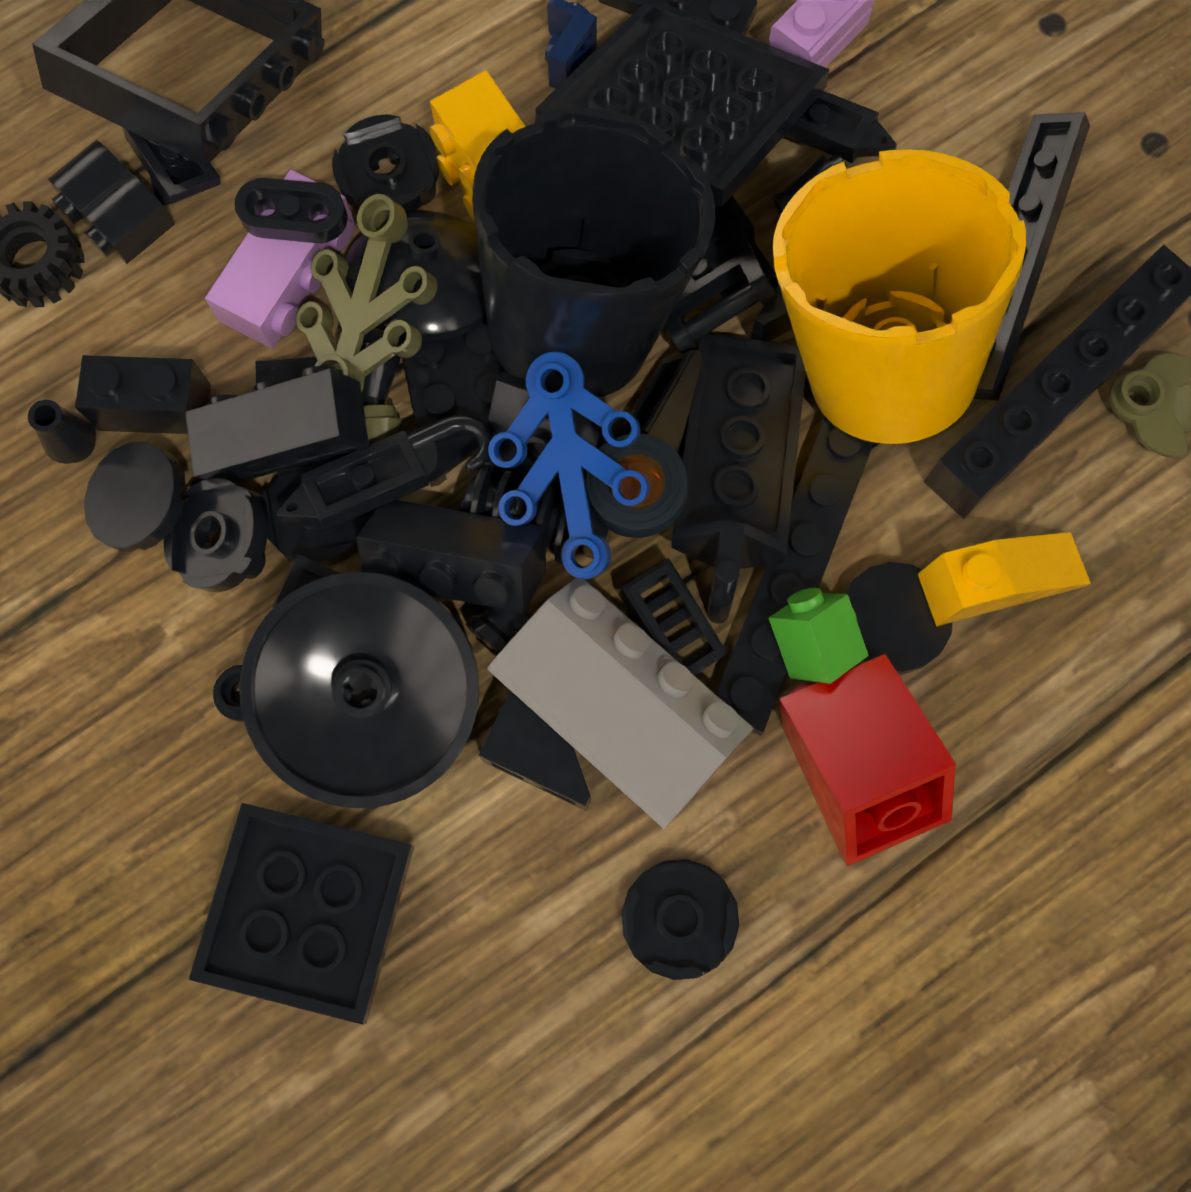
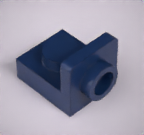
M550 0L547 4L548 29L552 38L545 51V61L548 62L549 86L555 89L597 49V16L591 14L584 6L575 2L569 3L565 0Z

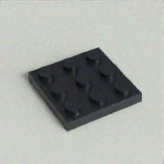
M242 803L189 980L361 1025L366 1024L414 846Z

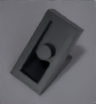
M123 128L127 142L150 175L155 197L163 205L176 203L221 185L220 176L211 163L203 167Z

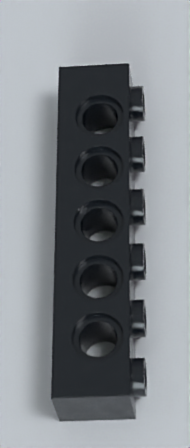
M1163 244L944 454L924 480V483L959 516L965 519L1191 297V267Z

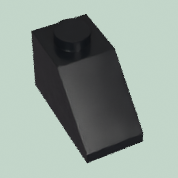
M509 692L478 756L483 763L587 811L591 802V795L573 746L521 699Z

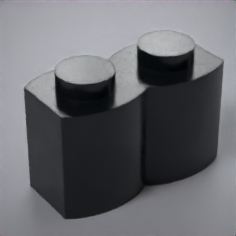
M97 139L48 178V181L58 193L51 199L53 203L74 225L82 219L90 227L84 232L85 235L106 258L115 253L128 264L175 225L163 204Z

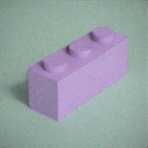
M291 169L284 178V180L315 182ZM341 195L348 214L346 228L340 236L330 242L308 243L266 239L253 236L248 232L205 297L219 322L274 349L280 338L287 336L295 327L297 312L309 293L316 292L322 285L311 273V263L315 255L325 249L332 250L335 253L337 250H343L352 237L354 220L346 197ZM265 210L261 213L260 217H270L275 210ZM325 214L318 215L314 218L313 222H322L329 216Z

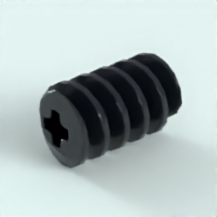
M486 462L472 478L463 498L460 511L501 518L498 509L500 499L507 492L517 490L512 488V471L507 469L498 482L492 481V464ZM549 485L537 502L536 515L529 524L545 527L546 553L554 545L555 561L563 564L561 557L562 548L570 538L564 502L562 501L560 505L554 503V486ZM518 496L513 498L509 504V510L513 517L521 519L527 511L526 502Z

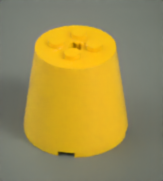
M912 149L879 151L878 161L860 164L846 169L843 161L821 172L807 182L792 197L783 210L777 223L773 240L776 276L815 402L822 414L843 432L874 443H910L931 437L945 430L956 422L969 407L1020 275L1026 248L1024 220H1019L1018 215L1009 203L1010 192L995 177L982 168L960 158L939 152Z

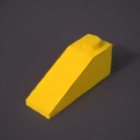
M1071 532L998 539L942 553L918 573L936 627L1079 589L1091 584Z

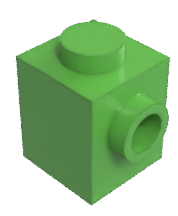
M820 588L804 589L791 595L787 600L788 605L769 617L790 679L831 684L869 656L848 594L822 593Z

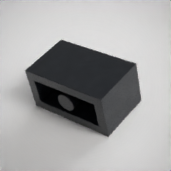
M82 355L75 408L98 431L188 434L185 412L208 405L207 400L210 399L211 384L193 359Z

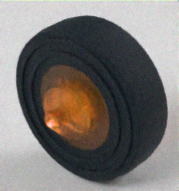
M630 434L619 436L616 439L619 441H623L630 436ZM640 434L637 441L631 446L615 447L607 442L599 449L627 470L642 472L650 482V493L647 499L641 504L626 506L615 499L610 486L589 471L586 472L585 485L589 508L595 518L605 528L621 536L643 538L660 533L678 518L687 499L688 475L681 457L674 448L657 437ZM633 476L627 477L621 485L623 495L629 499L637 498L641 493L640 481Z

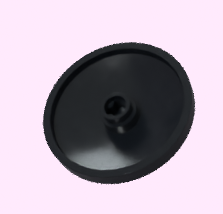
M368 571L345 572L317 579L298 588L275 605L265 616L249 642L243 659L239 687L240 705L248 735L255 749L273 773L287 785L314 800L347 808H374L390 805L418 794L439 779L455 762L462 752L475 722L479 702V673L471 643L464 629L450 610L435 596L422 587L393 575Z

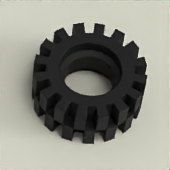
M24 201L23 211L15 203L5 205L8 214L4 217L0 214V294L8 301L12 299L17 305L23 307L27 306L28 300L35 308L45 307L43 300L45 296L53 304L62 300L57 291L63 287L70 293L75 288L69 280L70 276L80 279L83 270L77 264L85 263L84 254L80 250V247H82L80 242L58 213L54 214L51 208L41 204L38 209L33 202ZM36 241L46 242V252L36 264L24 269L13 268V259L23 246Z

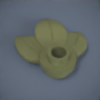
M1172 353L1160 354L1153 357L1143 370H1131L1121 374L1109 389L1108 399L1113 412L1122 420L1132 423L1139 441L1146 448L1161 456L1182 458L1188 451L1185 433L1191 432V386L1187 384L1191 377V357ZM1128 393L1137 394L1142 400V405L1133 402Z

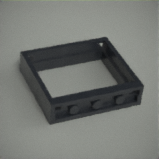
M84 0L32 43L43 89L206 167L221 151H226L233 144L235 137L252 120L259 119L265 108L282 91L288 90L293 84L294 79L310 63H314L319 59L323 52L325 39L322 38L321 8L304 0H189L274 40L197 114L97 66L172 0Z

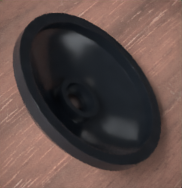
M415 211L406 213L408 221L407 231L401 240L391 243L376 297L397 283L402 273L412 266H419L436 278L437 292L434 298L426 304L418 305L411 301L376 328L385 331L391 322L403 320L420 331L422 341H433L459 336L478 327L487 320L475 225L461 218L440 212ZM361 234L354 242L346 257L349 268L345 280L352 294L369 239L364 234ZM422 278L414 285V292L420 289ZM404 332L400 338L406 339L407 333Z

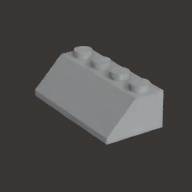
M575 578L551 596L496 656L487 669L663 829L668 826L721 768L754 729L732 707L723 702L691 674L685 666L681 665L650 638L643 629L634 624L610 603L597 589L580 578Z

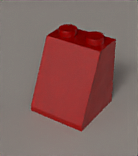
M886 654L870 661H861L831 684L820 682L805 683L796 687L789 695L779 699L783 730L846 866L952 821L956 763Z

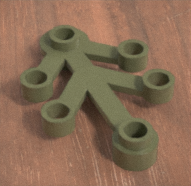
M375 194L367 198L360 206L357 214L358 228L369 239L353 294L345 280L349 265L344 257L332 250L325 249L318 252L311 263V273L315 279L322 283L342 327L338 346L336 347L330 335L334 324V317L328 308L310 301L303 304L296 315V325L301 332L307 335L318 360L314 366L326 365L335 367L337 372L360 381L361 392L364 388L365 377L395 355L402 358L414 356L422 343L420 331L403 320L391 322L386 327L382 338L360 351L364 336L411 301L418 305L426 304L434 298L437 292L436 278L423 268L412 266L402 273L397 283L376 297L391 243L401 240L408 228L404 208L384 194ZM333 262L331 272L326 275L328 266ZM422 278L420 289L414 292V285ZM318 314L316 324L311 326L314 316ZM406 332L405 342L398 347L400 336Z

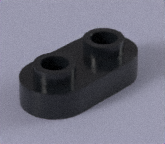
M257 178L244 184L235 197V211L243 227L251 235L259 238L327 243L342 234L348 221L347 210L340 193L332 186L323 183ZM265 210H275L270 217H260L261 213ZM325 214L329 216L322 222H313L314 218L318 215Z

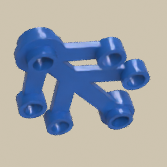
M548 352L536 358L530 365L526 375V388L530 398L508 431L499 433L492 438L489 443L488 453L492 462L499 467L513 468L519 466L527 455L526 443L547 415H549L552 438L518 489L509 491L502 496L498 509L501 518L510 525L517 526L529 523L536 515L537 502L556 474L559 473L570 537L562 548V562L565 569L574 577L589 579L600 575L607 569L611 560V549L607 540L602 535L593 531L583 468L610 486L615 499L626 506H634L644 502L650 493V482L642 472L627 470L578 435L573 409L602 427L605 440L615 447H628L634 444L640 435V424L634 415L624 411H616L585 389L584 372L574 358L561 352ZM558 370L563 376V386L559 391L551 393L545 386V378L551 371ZM619 418H625L631 424V434L623 441L617 440L611 431L613 423ZM507 439H511L517 447V453L511 461H505L499 453L501 443ZM630 476L637 478L641 483V493L635 499L626 498L621 490L623 481ZM517 496L521 497L527 505L526 514L521 519L513 517L509 510L511 500ZM580 545H587L593 551L594 559L588 567L579 565L575 560V550Z

